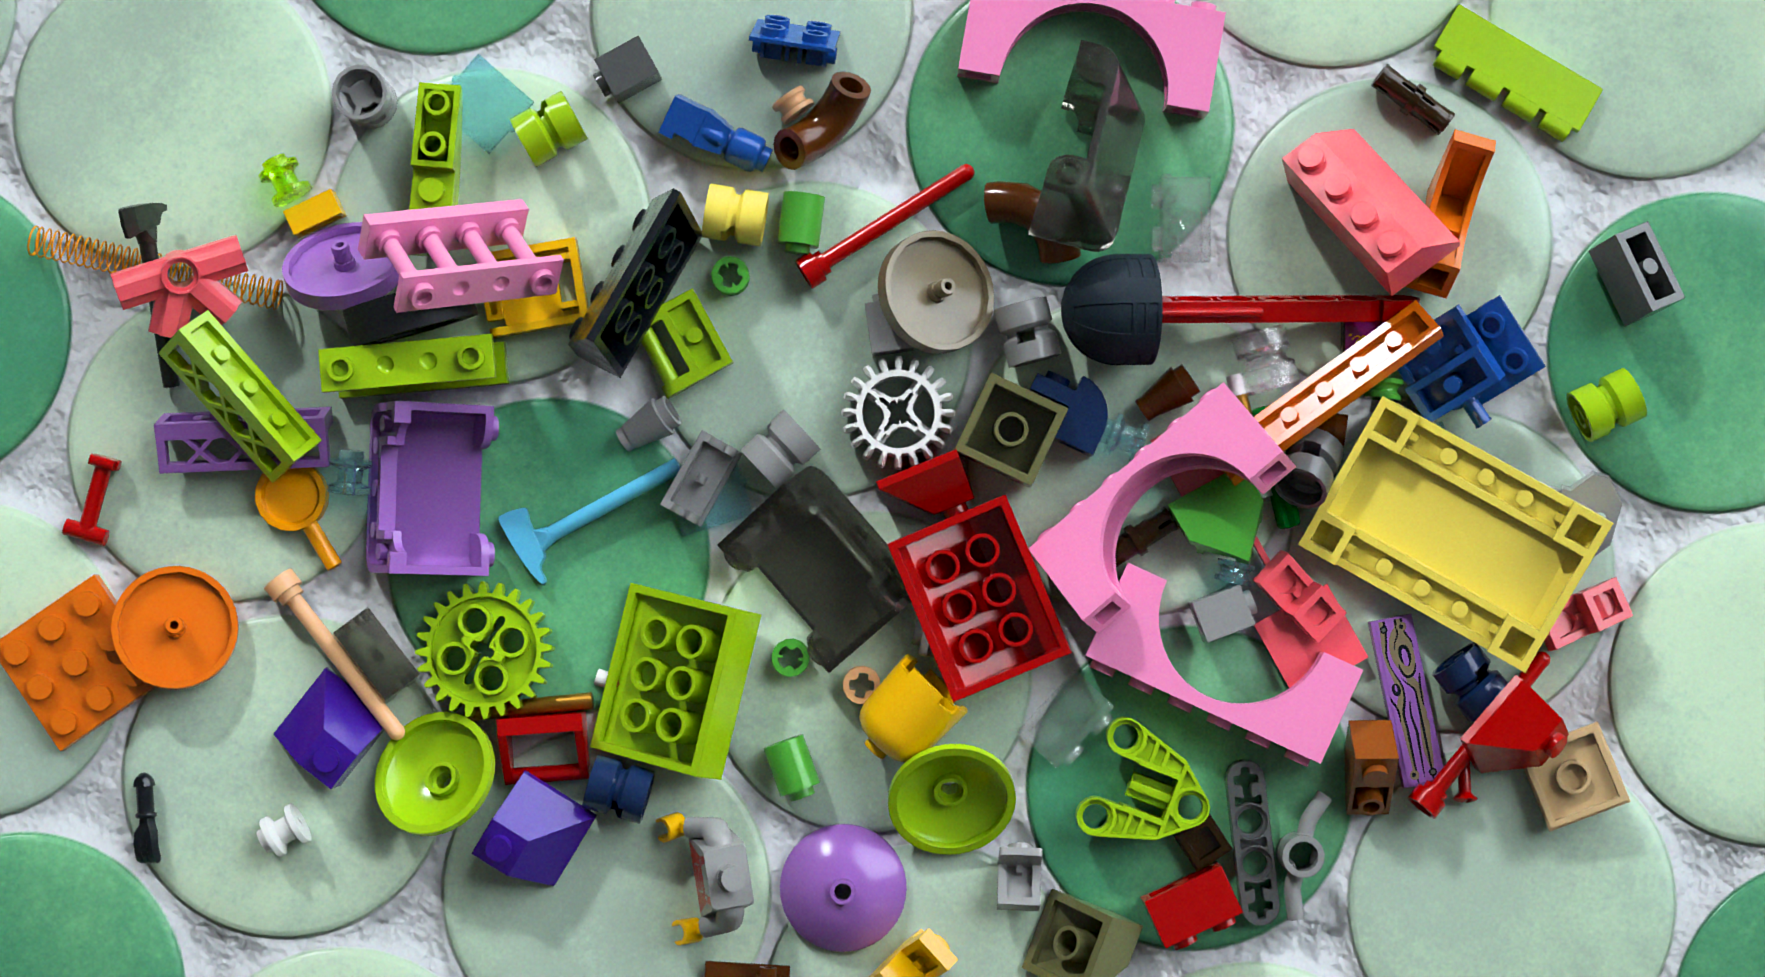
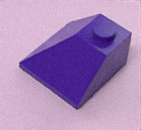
M326 667L273 734L300 766L328 788L333 789L342 785L380 737L384 729L351 686Z
M525 770L490 821L471 854L506 876L554 886L597 817V814L589 809L582 808L581 804Z

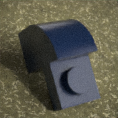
M1049 370L1045 376L1037 373L1029 390L1068 408L1054 441L1089 457L1093 456L1108 420L1107 403L1101 390L1093 381L1085 376L1080 378L1076 389L1073 390L1068 387L1070 380Z

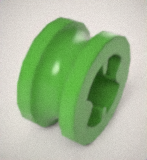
M728 256L721 258L715 263L711 272L713 284L724 295H738L749 284V270L745 263L737 257ZM729 265H735L738 267V275L742 278L741 282L737 286L732 282V287L730 288L723 286L724 278L719 275L720 271L725 266L727 270H730Z
M1387 377L1364 393V398L1380 401L1382 396L1394 402H1402V396L1399 395L1398 390L1401 386H1404V380Z
M794 638L779 642L772 653V664L775 670L787 677L801 674L808 667L810 661V653L807 646ZM787 646L790 650L798 647L801 650L803 657H799L798 660L802 661V664L795 669L792 665L784 668L780 664L779 658H783L784 655L779 653L783 647Z

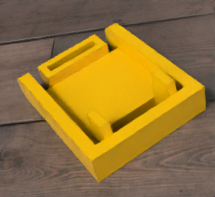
M575 237L528 246L536 257L561 255L564 259L563 263L571 262L577 300L562 302L560 284L558 283L556 294L484 302L488 322L505 320L506 326L489 329L490 334H493V339L570 326L579 317L584 318L589 305L578 241ZM510 248L491 252L497 262L517 260Z

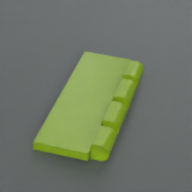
M1460 4L1454 10L1433 46V49L1440 53L1437 55L1432 66L1456 80L1461 77L1466 68L1471 70L1472 72L1465 85L1493 102L1501 90H1505L1508 93L1501 104L1503 108L1531 123L1538 111L1542 112L1544 115L1539 121L1537 128L1561 142L1566 139L1571 130L1576 133L1580 131L1603 91L1601 87Z

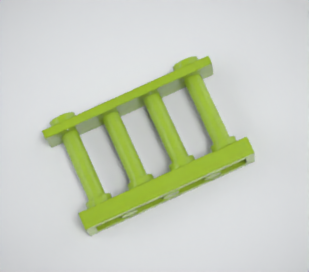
M493 334L318 349L322 393L339 392L340 399L509 384L506 342H493Z

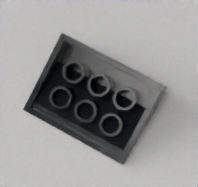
M674 188L653 198L648 208L642 209L638 213L632 226L633 233L626 245H621L615 252L609 275L605 281H600L596 285L590 298L591 305L584 318L579 317L570 330V342L568 345L578 357L621 378L661 305L664 304L702 238V231L682 193Z

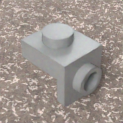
M1015 842L1009 844L1008 847H1000L997 872V910H1040L1043 849L1033 848L1031 844L1024 842Z

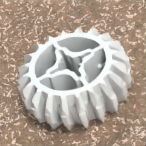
M896 356L894 361L895 369L888 370L886 360L881 358L878 360L880 373L875 375L872 368L867 365L863 368L864 374L869 379L866 383L857 377L851 380L852 385L859 389L860 392L858 395L845 392L844 399L855 403L854 409H842L841 415L846 418H855V423L847 424L843 429L846 434L858 430L860 436L851 442V446L854 449L860 447L864 442L869 446L863 453V459L868 461L876 451L881 454L878 459V467L884 468L888 456L895 457L894 469L901 470L902 457H909L910 465L913 467L918 465V459L915 454L922 452L927 460L934 458L933 453L928 448L931 443L939 449L945 447V442L936 435L939 431L945 434L952 433L953 427L943 424L942 418H953L956 412L953 409H942V404L953 400L952 393H945L939 396L937 390L946 384L944 378L936 380L933 384L928 381L934 372L932 366H928L923 374L920 375L916 373L919 366L918 359L913 358L910 363V369L906 370L902 369V356ZM892 379H904L913 382L909 389L899 397H889L875 388L879 384ZM923 390L928 394L933 405L934 419L931 429L923 424L913 411L914 403ZM909 396H912L907 403L906 415L916 427L908 421L902 424L899 420V424L893 423L887 431H884L889 424L891 412L880 400H883L888 405L895 403L897 406L898 402L904 403ZM866 398L872 401L882 411L884 416L881 426L873 437L867 431L863 421V407ZM899 429H907L922 438L918 443L905 448H892L883 445L890 435Z

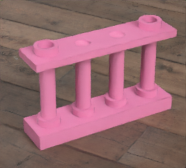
M523 199L364 214L358 244V251L364 260L388 257L397 271L399 280L393 306L396 313L556 294L564 262L561 255L536 257L523 239L529 211ZM507 244L517 260L497 262L487 246ZM468 249L478 264L457 266L448 251ZM428 253L437 268L417 271L407 255Z

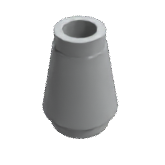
M662 396L657 400L651 398L621 428L616 430V434L624 448L630 452L635 448L675 434V428L680 426L682 422L672 403L665 396Z

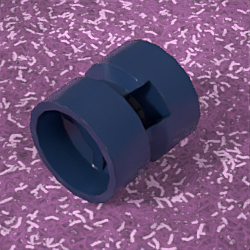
M1475 642L1455 652L1432 673V676L1447 694L1456 695L1454 704L1468 722L1476 721L1508 684L1498 670H1489L1491 661Z
M597 755L587 783L582 808L603 814L613 809L616 812L617 818L640 824L649 801L656 771L637 765L624 769L621 761Z

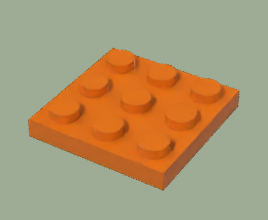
M94 574L0 639V664L60 751L68 749L156 688L132 675L118 657L111 634V621L117 600L99 574Z

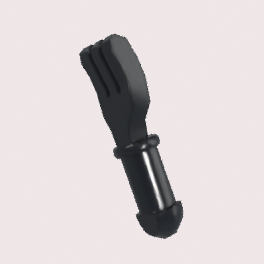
M146 772L140 773L135 778L133 787H136L137 801L135 817L140 819L139 826L134 832V853L139 863H159L161 855L158 845V830L155 824L157 812H155L153 793L155 781Z

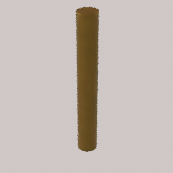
M592 692L521 699L523 709L519 710L511 703H508V714L505 717L593 709ZM496 707L492 708L490 719L505 718L500 716ZM477 708L474 716L469 718L472 721L485 720L481 715L480 708Z

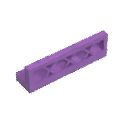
M332 407L294 408L322 441L318 444L319 456H303L290 468L329 467L331 456L328 430L333 424ZM210 411L164 413L154 424L159 474L261 470ZM237 415L238 421L245 429L249 430L246 421L240 415ZM225 438L238 451L231 459H218L206 447L213 439ZM195 439H207V440H206L203 444H200V443H199L197 440H195ZM183 440L196 452L188 461H170L168 441ZM242 453L248 457L246 459H237ZM201 455L206 460H196V458ZM275 455L271 457L277 465L281 463Z

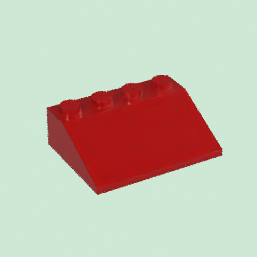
M1006 494L887 544L953 702L1072 653Z

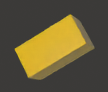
M332 189L283 211L293 234L298 238L347 216L336 192Z

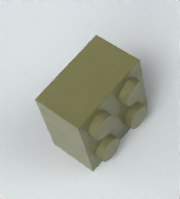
M991 372L955 449L959 455L1030 488L1035 481L1068 408Z

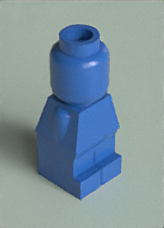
M681 94L674 97L658 132L670 139L679 135L687 139L692 146L719 155L724 153L726 162L746 172H752L754 169L763 172L773 152V149L766 146V141L763 137L744 128H738L734 131V127L715 110Z

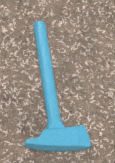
M676 458L548 527L534 529L527 508L509 511L499 516L498 520L521 561L530 573L542 585H545L547 578L542 571V565L546 559L545 551L553 543L676 477L681 467Z

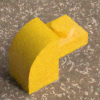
M930 928L925 931L920 929L886 958L869 977H939L947 972L958 959L950 951L948 943L941 936L934 934Z

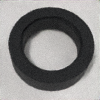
M396 293L363 302L342 311L352 346L386 343L444 327L478 315L476 304L396 313L393 308Z

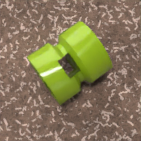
M562 91L541 101V109L539 111L528 108L510 118L514 130L536 167L555 158L559 147L569 150L588 139Z
M1620 368L1599 378L1598 387L1589 383L1567 393L1566 396L1570 414L1581 434L1589 442L1610 434L1611 430L1615 428V423L1625 427L1647 416V406L1643 394L1633 376L1625 368Z

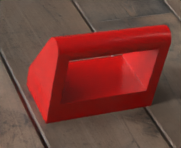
M586 711L496 719L505 785H515L525 770L544 782L589 779L590 760ZM574 731L578 763L514 768L513 735Z

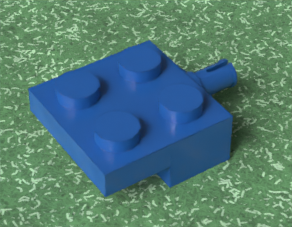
M1458 304L1434 319L1441 327L1444 337L1400 367L1398 372L1408 386L1405 388V391L1422 417L1433 422L1452 410L1464 408L1477 429L1492 419L1478 398L1484 390L1499 382L1505 376V373Z

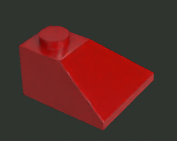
M956 449L876 481L880 493L933 515L943 512L945 519L969 510L966 502L974 499Z
M1515 675L1463 734L1460 740L1474 768L1480 773L1540 767L1549 757L1555 758L1562 752L1567 744L1569 733L1564 720L1522 678Z

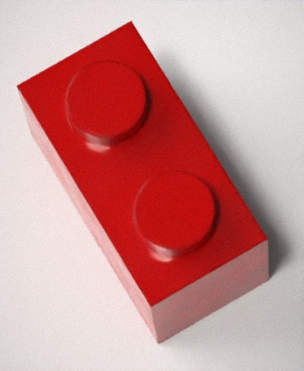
M1217 861L1198 872L1194 871L1140 897L1161 943L1165 948L1173 946L1175 950L1183 949L1198 940L1196 934L1212 928L1213 932H1218L1236 923L1235 916L1243 913L1228 878Z

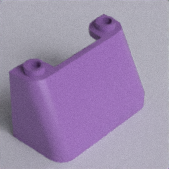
M389 401L374 405L370 421L366 562L371 573L489 576V567L493 566L495 560V548L492 542H488L487 536L484 533H480L482 449H487L491 441H496L499 433V421L497 416H494V406L412 401Z

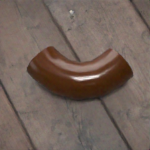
M842 71L833 74L823 96L813 109L799 122L778 131L775 135L773 143L774 152L782 166L787 169L796 170L824 156L838 144L856 123L871 93L869 84L863 78L851 72Z
M1006 181L986 183L984 204L989 222L991 224L1013 223L1025 228L1035 240L1040 262L1060 263L1081 256L1080 243L1071 217L1052 195L1028 183Z

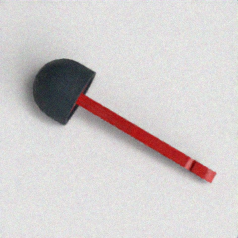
M1110 254L1089 261L1072 276L1063 293L1061 318L1064 330L1071 343L1086 357L1107 365H1152L1159 351L1162 323L1386 322L1415 300L1420 304V298L1409 295L1162 296L1160 272L1157 261L1152 254Z

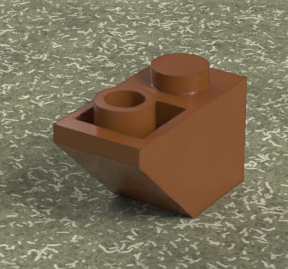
M1349 720L1344 748L1346 814L1367 816L1389 814L1399 761L1392 720Z

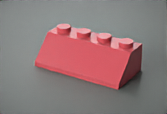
M1355 129L1315 133L1282 158L1288 183L1391 296L1460 246V241Z

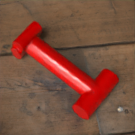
M91 454L88 464L95 467L80 522L69 518L66 519L62 533L63 535L105 546L110 531L97 527L111 472L119 471L122 461L100 454Z

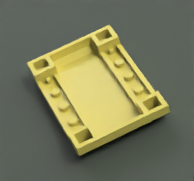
M1382 396L1334 480L1325 502L1318 508L1298 545L1329 563L1338 565L1484 647L1487 649V652L1526 673L1614 523L1415 412Z

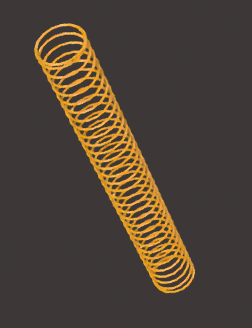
M36 225L29 234L27 251L30 256L37 254L39 258L45 256L48 260L53 258L54 261L61 260L62 263L68 261L70 265L76 263L79 267L84 265L85 268H90L92 266L93 270L100 268L102 272L108 270L111 274L117 271L121 262L123 246L120 244L115 253V244L112 242L107 252V242L103 241L99 250V240L96 239L91 249L92 241L90 237L86 239L84 244L83 236H79L76 242V236L73 233L68 241V233L64 232L60 239V231L57 230L52 238L51 228L45 233L44 227L39 228ZM37 227L35 250L31 254L29 249L30 239L33 230ZM42 229V230H43V232H42V239H41V243H40V246H39L40 235H41V234H40V230ZM50 230V240L45 251L46 237ZM58 232V241L53 253V243ZM66 234V242L63 252L61 254V244L63 237ZM72 236H74L73 248L69 255L70 241ZM80 238H82L81 249L77 257V246ZM90 240L89 250L85 258L86 244ZM97 241V251L92 262L93 249ZM43 243L44 254L42 256H39L38 252ZM105 243V251L103 259L100 263L101 251ZM51 245V257L48 258L46 253ZM113 245L112 257L108 264L109 252ZM59 246V258L54 259V255ZM121 246L120 258L116 266L117 254ZM130 246L126 247L122 259V270L127 268L129 260L130 267H132L135 251H137L134 266H136L139 255L138 248L133 250L130 260L131 248ZM67 247V260L62 261V256ZM75 248V261L71 263L69 259ZM129 248L128 259L124 267L125 255ZM82 249H83V254H82L83 263H82L81 265H79V264L77 263V261H78V259H79V257H80V255H81ZM90 250H91V255H90L91 265H90V266H86V265H85V262L87 261V259H88V257H89V254H90ZM98 251H99V256H98V264H99V266H98L97 268H94V267H93V264H94V262H95V260H96V258H97ZM106 252H107V257H106V267H107V268H106L105 270H102V269H101V265L103 264V261H104V259H105ZM115 253L114 270L111 272L109 271V267L112 263ZM141 254L139 257L138 265L141 262ZM180 262V264H179L178 274H177V282H181V280H182V277H183V274H184V271H185V265H186V263L183 264V270H182V274H181L180 279H179V275H180V269H181L182 262ZM176 263V265H175V269H174L173 275H172V267H173V265L170 267L169 277H170L172 280H173V278H174V276H175L178 263ZM189 265L186 269L185 280H187ZM246 272L241 283L240 299L245 304L249 301L251 305L257 303L259 307L265 304L267 309L273 307V310H276L282 299L283 281L276 280L272 304L268 307L266 301L271 291L272 279L269 278L266 283L264 302L260 305L259 298L264 285V277H260L256 301L252 303L251 296L256 284V275L253 274L249 285V298L245 302L243 295L249 277ZM241 274L238 275V282H237L236 288H235V283H236L237 275H235L234 282H233V293H234V294H236V291H237V289H238ZM232 276L230 277V281H229L228 287H227L228 278H226V281H225V286H226L228 289L230 288V285H231ZM245 277H246V283H245V287H244V290H243V284H244V280H245ZM253 278H254V284H253V288H252V291H251V285H252V281H253ZM281 282L280 298L276 308H274V303L277 298Z

